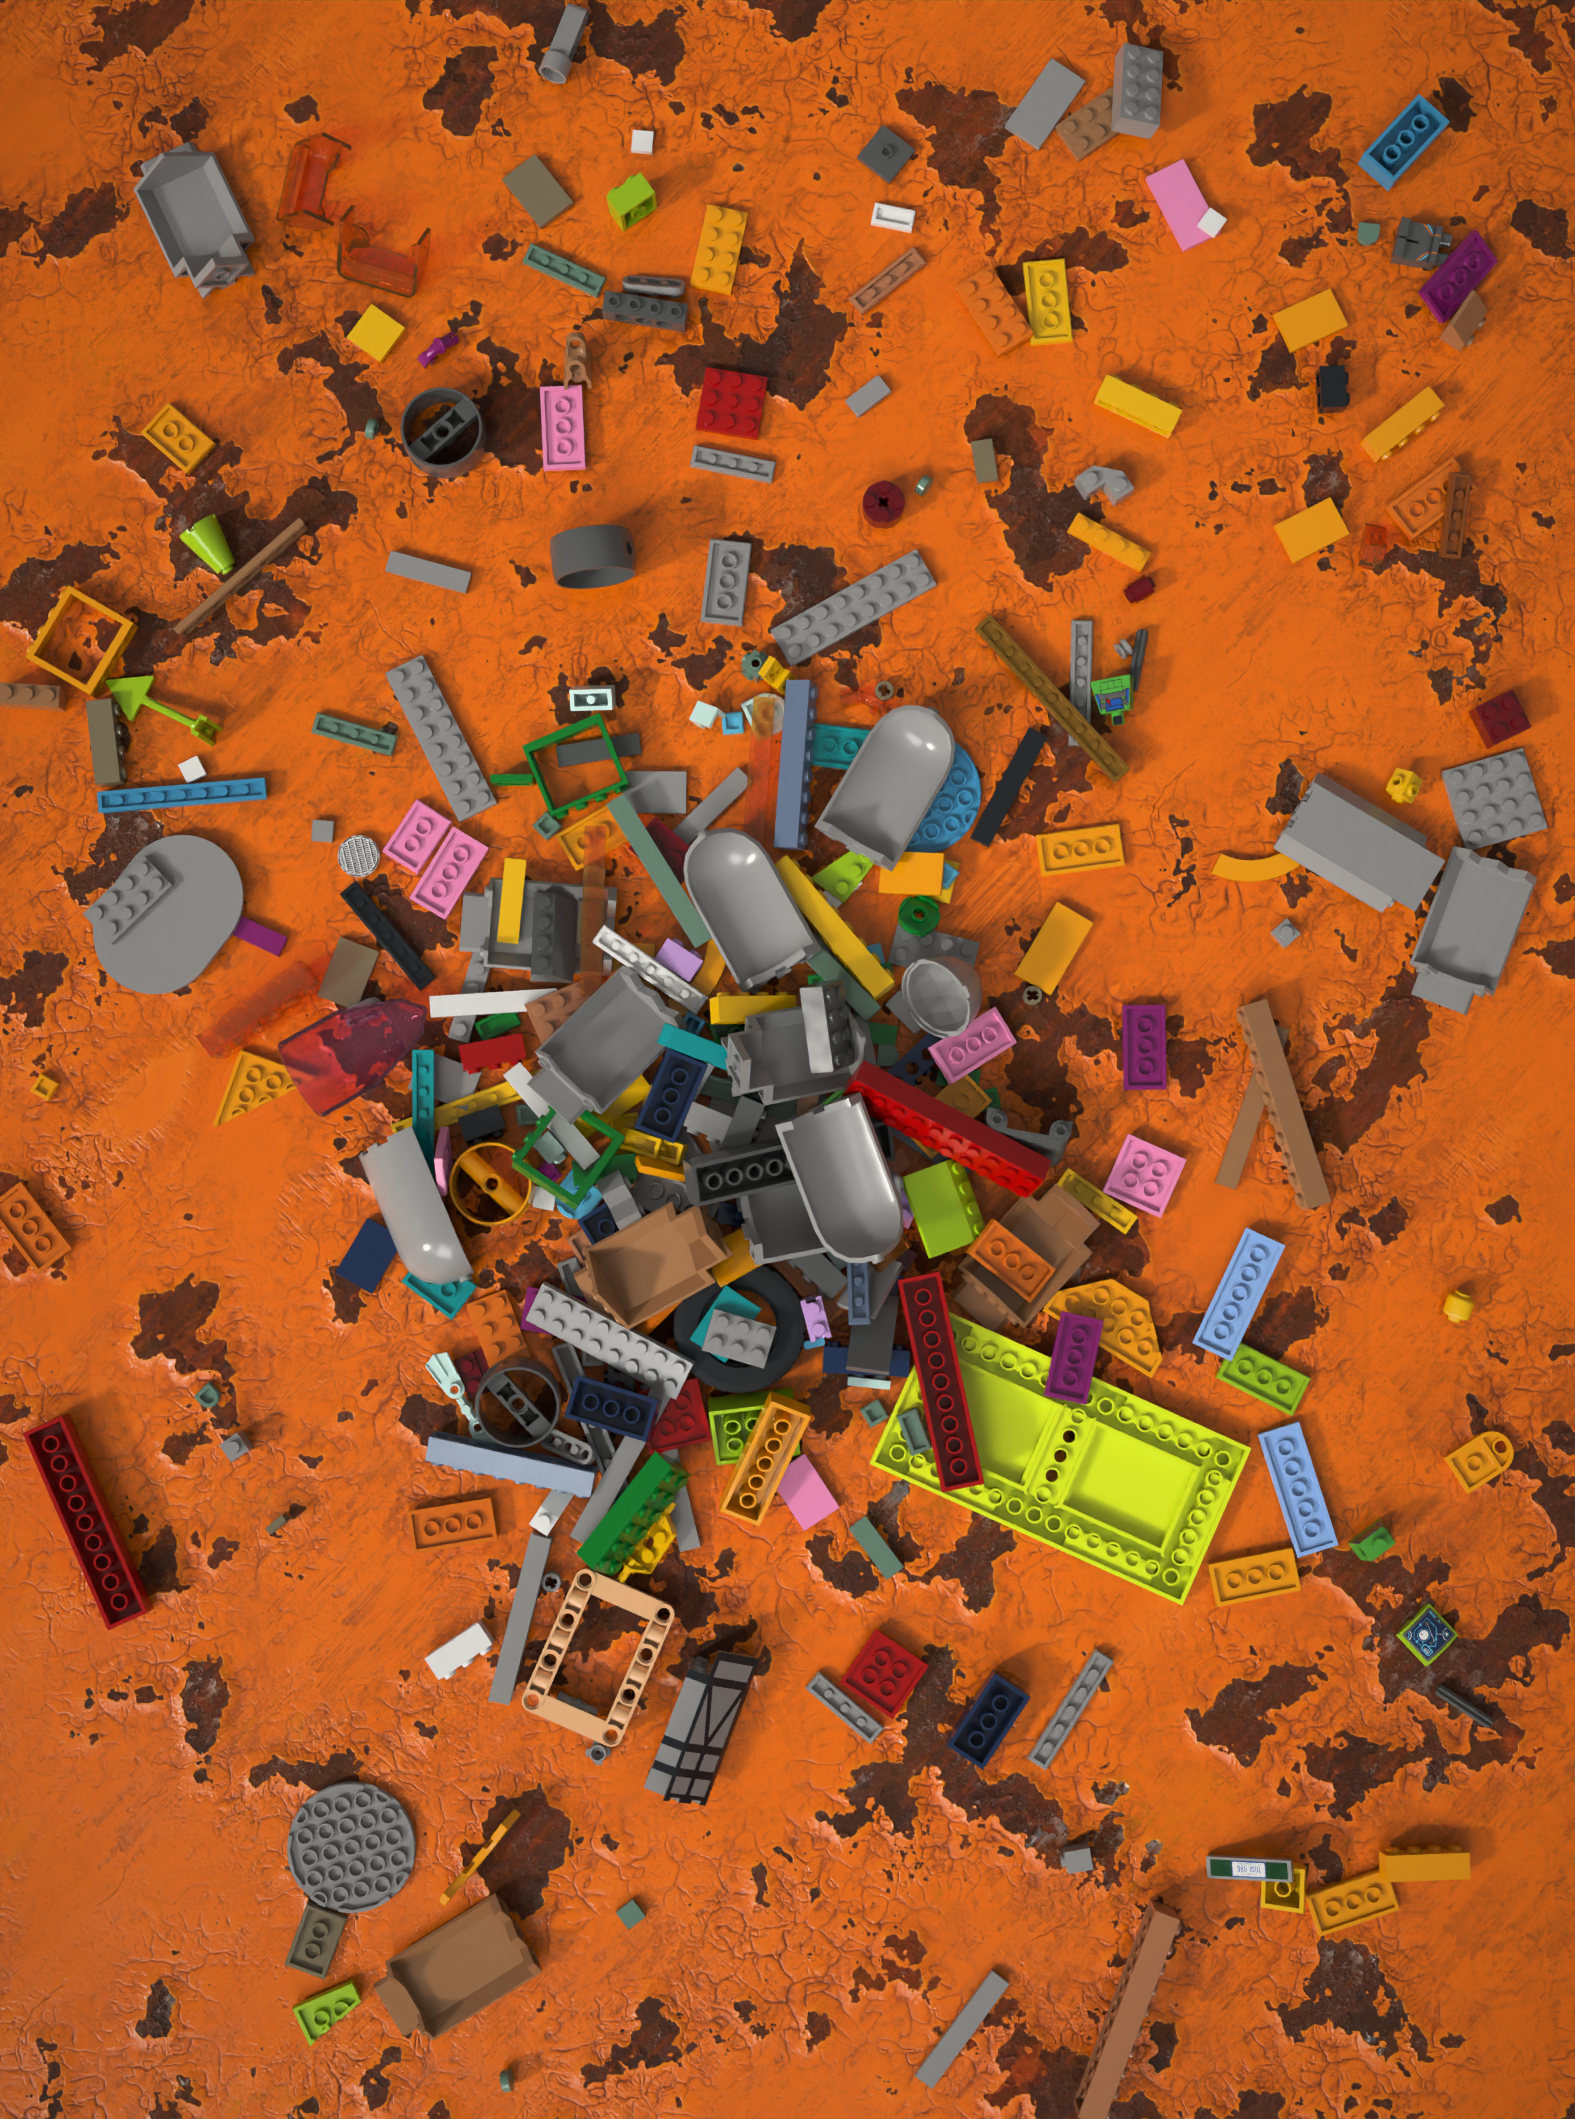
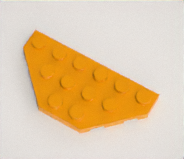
M1111 1278L1059 1290L1042 1309V1311L1058 1321L1061 1311L1103 1320L1099 1346L1152 1378L1162 1361L1149 1302Z

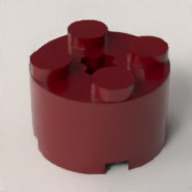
M886 480L871 485L864 494L862 504L863 516L867 523L878 529H888L898 524L904 512V495L899 487ZM880 503H882V504H885V503H886V504H887V508H886L885 506L879 507V506H880Z

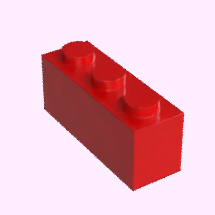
M522 1033L458 1046L463 1072L468 1071L469 1075L480 1073L482 1068L489 1067L491 1071L501 1069L502 1064L510 1063V1066H515L519 1062L523 1064L522 1060L527 1058Z

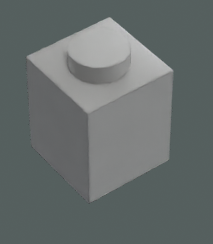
M243 1430L235 1433L219 1445L231 1462L239 1459L254 1448Z
M1088 1843L1062 1847L1063 1854H1059L1061 1867H1066L1068 1874L1093 1870Z

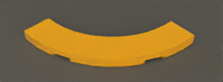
M1281 852L1260 860H1240L1220 854L1211 874L1232 881L1259 882L1284 875L1300 864Z
M713 939L708 941L703 966L690 984L707 997L718 984L726 966V962ZM673 998L667 999L670 1008L679 1012L681 1016L686 1015L687 1011L691 1012Z
M516 1809L500 1824L489 1842L482 1847L472 1859V1862L442 1894L439 1901L444 1906L483 1863L521 1814Z

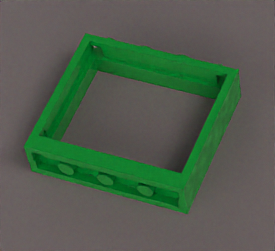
M600 713L522 746L549 813L553 818L562 819L569 815V811L577 809V811L589 807L588 803L595 800L596 803L608 799L607 795L614 792L616 795L627 791V787L631 785ZM599 726L621 781L556 808L534 754Z
M548 1106L550 1111L546 1116L543 1114L540 1116L535 1124L538 1126L534 1133L530 1131L523 1142L526 1144L522 1149L518 1148L512 1155L513 1163L511 1167L576 1210L623 1144L625 1136L587 1110L581 1114L579 1118L613 1141L573 1195L523 1161L557 1114L552 1107Z

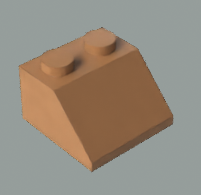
M1474 290L1469 293L1439 337V339L1459 352L1464 346L1469 347L1475 338L1472 335L1475 329L1480 330L1487 320L1484 316L1488 310Z

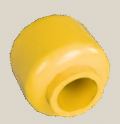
M1460 1290L1449 1293L1443 1307V1311L1448 1315L1447 1319L1456 1323H1460L1461 1320H1468L1475 1306V1302L1471 1299L1472 1295Z

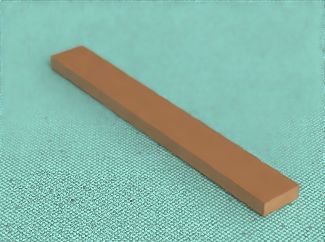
M300 518L293 522L173 628L175 632L182 638L190 634L308 530L304 522Z
M1275 1025L1282 1049H1284L1290 1030ZM1255 1066L1214 1182L1236 1190L1265 1105L1262 1099L1263 1091L1261 1085L1256 1080Z

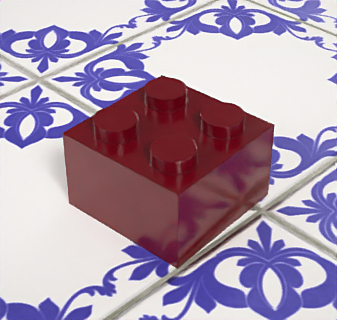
M1513 689L1469 711L1487 749L1532 727Z

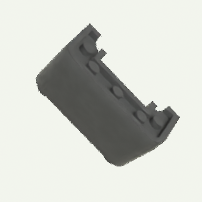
M988 1107L984 1111L982 1120L984 1125L1050 1159V1166H1055L1061 1162L1071 1135L1073 1122L1058 1120L1051 1125L1049 1132L1039 1134L1007 1128V1115L1000 1109Z

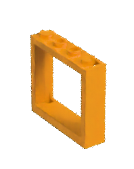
M68 585L67 589L61 592L56 607L50 610L48 614L49 619L45 625L39 628L38 637L35 642L31 643L27 648L26 658L96 699L139 627ZM75 597L123 624L87 685L39 658Z

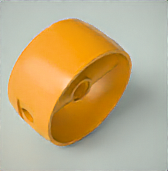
M486 1141L469 1147L457 1158L449 1177V1191L455 1207L469 1221L482 1226H502L517 1220L528 1210L535 1196L536 1183L529 1179L528 1194L526 1199H524L476 1152L489 1146H501L513 1153L518 1148L503 1142ZM526 1156V1157L523 1159V1161L526 1162V1163H527L528 1165H530L531 1167H533L532 1164H531V1162L529 1161V1159H528L527 1156ZM462 1168L511 1217L498 1222H490L471 1214L463 1205L458 1193L457 1182L460 1169ZM491 1178H495L498 1181V1187L495 1190H491L488 1187V1181Z

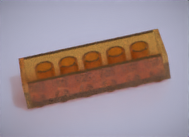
M298 960L199 1033L196 1038L210 1057L226 1059L234 1053L233 1049L240 1045L242 1047L250 1042V1037L256 1032L260 1034L268 1028L267 1024L272 1020L276 1022L281 1019L287 1009L290 1007L294 1009L302 1003L301 999L306 995L312 996L319 990L318 986L321 985V982L307 963Z

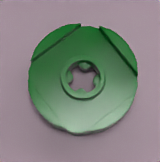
M909 896L900 904L898 924L910 934L925 937L933 932L939 924V907L928 896ZM922 912L923 918H916L914 913Z

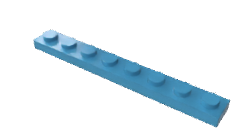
M266 778L100 791L97 792L98 813L105 814L268 800Z

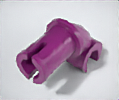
M451 331L441 338H434L427 351L420 354L417 360L425 369L429 363L432 366L436 361L435 356L439 353H445L446 349L459 343L458 336L455 335V332Z

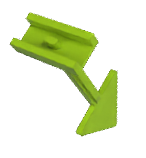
M154 676L106 680V684L131 722L134 721L141 705L144 704L191 727V734L210 746L215 744L210 740L214 731L218 730L221 732L223 729L201 714L198 719L194 720L147 697L155 680Z

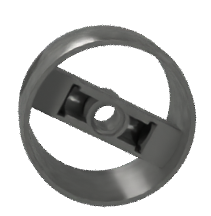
M438 387L418 394L407 405L401 420V439L409 458L420 470L436 478L453 479L469 473L481 461L487 444V429L480 410L470 398L457 390ZM440 403L456 404L410 445L411 428L417 417L424 410ZM478 418V438L472 450L465 457L457 462L446 465L428 463L443 448L452 445L456 437ZM448 430L449 434L446 437H440V432Z
M618 525L584 526L563 531L550 539L552 573L556 585L569 589L600 588L623 583L636 575L637 562L634 540L630 529Z
M515 1356L497 1362L486 1371L477 1387L475 1412L478 1422L483 1431L492 1440L507 1447L522 1448L540 1442L552 1431L560 1416L561 1390L557 1379L544 1364L529 1357ZM506 1371H530L542 1377L550 1385L555 1394L556 1407L549 1419L533 1403L527 1392L510 1378ZM485 1386L490 1389L528 1432H507L490 1422L482 1409L480 1400ZM515 1398H521L524 1403L517 1406L512 1401Z

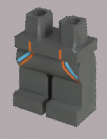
M1402 217L1398 224L1390 263L1425 268L1426 270H1432L1433 266L1440 267L1448 258V254L1438 252L1439 247L1449 248L1453 235L1442 232V226L1436 227L1431 224H1421L1410 221V218Z

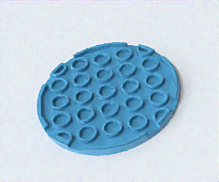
M956 742L954 761L947 779L904 852L937 853L945 850L966 834L977 816L981 799L979 774L969 754Z

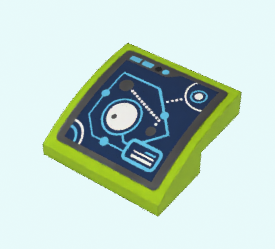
M1427 1603L1424 1604L1413 1619L1408 1620L1396 1636L1424 1666H1428L1455 1640L1458 1634Z

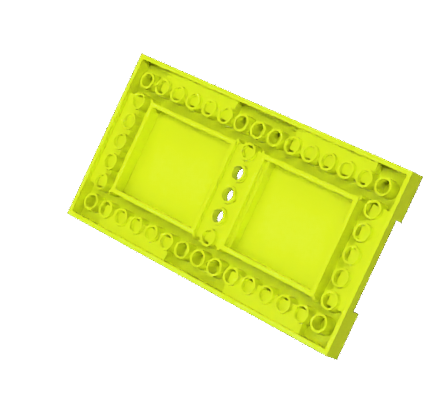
M948 1311L984 1484L942 1493L932 1449L914 1456L911 1455L896 1415L917 1408L931 1445L914 1364L869 1463L1183 1606L1251 1448L1093 1376L1086 1405L1045 1396L1043 1394L1051 1357ZM1067 1430H1071L1075 1434V1438L1071 1442H1066L1063 1439V1434ZM1057 1450H1064L1066 1453L1065 1460L1061 1462L1056 1461L1054 1458L1055 1452ZM1050 1469L1057 1471V1478L1054 1481L1046 1479V1472Z

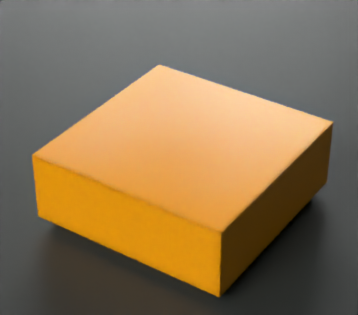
M40 1073L30 1091L50 1102L61 1083L44 1073Z

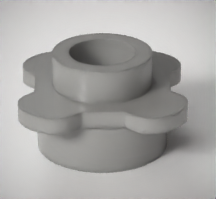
M594 1740L591 1748L586 1749L585 1754L596 1765H601L605 1757L611 1754V1749Z

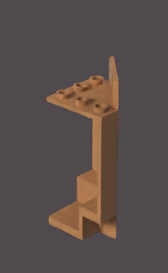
M1052 1183L1038 1200L1034 1199L1031 1195L1027 1198L1021 1197L998 1222L1056 1269L1031 1303L1027 1302L972 1256L968 1255L958 1266L963 1272L961 1277L964 1281L950 1296L988 1330L998 1333L1008 1321L1014 1325L1019 1323L1025 1328L1092 1254L1084 1242L1100 1223L1078 1200L1056 1183Z
M670 1202L585 1249L586 1259L584 1262L586 1267L573 1274L588 1304L615 1318L619 1325L622 1324L629 1330L715 1283L716 1280L712 1266L734 1254L731 1248L723 1241V1234L718 1224L710 1218L708 1206H693L682 1213L673 1202Z

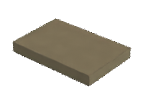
M535 154L502 178L504 184L540 229L574 205L570 197Z
M340 937L317 996L345 1007L361 1002L380 952Z
M308 1901L284 1965L325 1980L348 1916Z

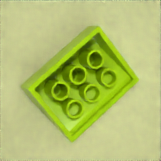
M951 1158L902 1177L903 1188L929 1259L974 1242L985 1228L964 1166L960 1165L959 1162Z
M793 1388L708 1398V1411L716 1465L738 1462L770 1391L794 1400ZM799 1443L793 1456L801 1455Z

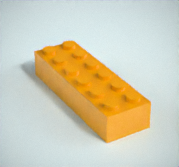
M770 1391L720 1498L721 1512L760 1526L811 1418L809 1405Z

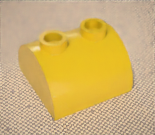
M1293 1862L1294 1881L1292 1883L1261 1881V1907L1304 1914L1307 1867Z

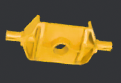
M672 1502L663 1510L660 1519L653 1523L646 1537L639 1541L635 1551L622 1563L624 1569L617 1577V1580L624 1584L631 1573L651 1574L677 1536L676 1527L671 1520L672 1516H670L677 1505L676 1503ZM652 1537L654 1544L651 1548H647V1540Z

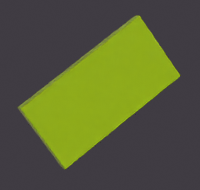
M1240 1343L1232 1362L1224 1358L1215 1376L1293 1416L1311 1380L1310 1377L1243 1343Z

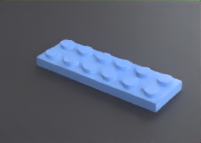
M1245 1229L1196 1333L1193 1344L1232 1362L1285 1245L1251 1229Z
M1296 1421L1258 1433L1257 1436L1296 1557L1299 1558L1337 1546L1338 1541L1300 1423Z

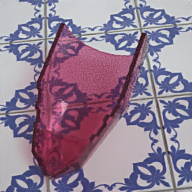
M404 998L336 1010L278 1043L279 1054L301 1096L317 1115L324 1117L375 1088L383 1081L403 1056L423 1036L428 1010L426 1006L416 1004Z

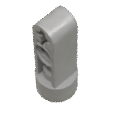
M570 2L567 4L549 51H546L539 67V72L545 79L556 84H564L572 67L571 61L589 18V9Z

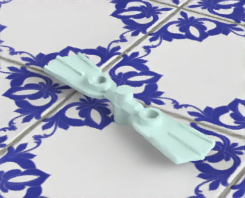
M449 1353L433 1354L425 1364V1367L450 1398L456 1399L461 1407V1412L470 1421L469 1431L473 1439L499 1444L492 1440L483 1429L480 1431L475 1430L474 1425L479 1424L473 1410L474 1405L463 1395L465 1386ZM457 1386L459 1391L453 1393L451 1387Z

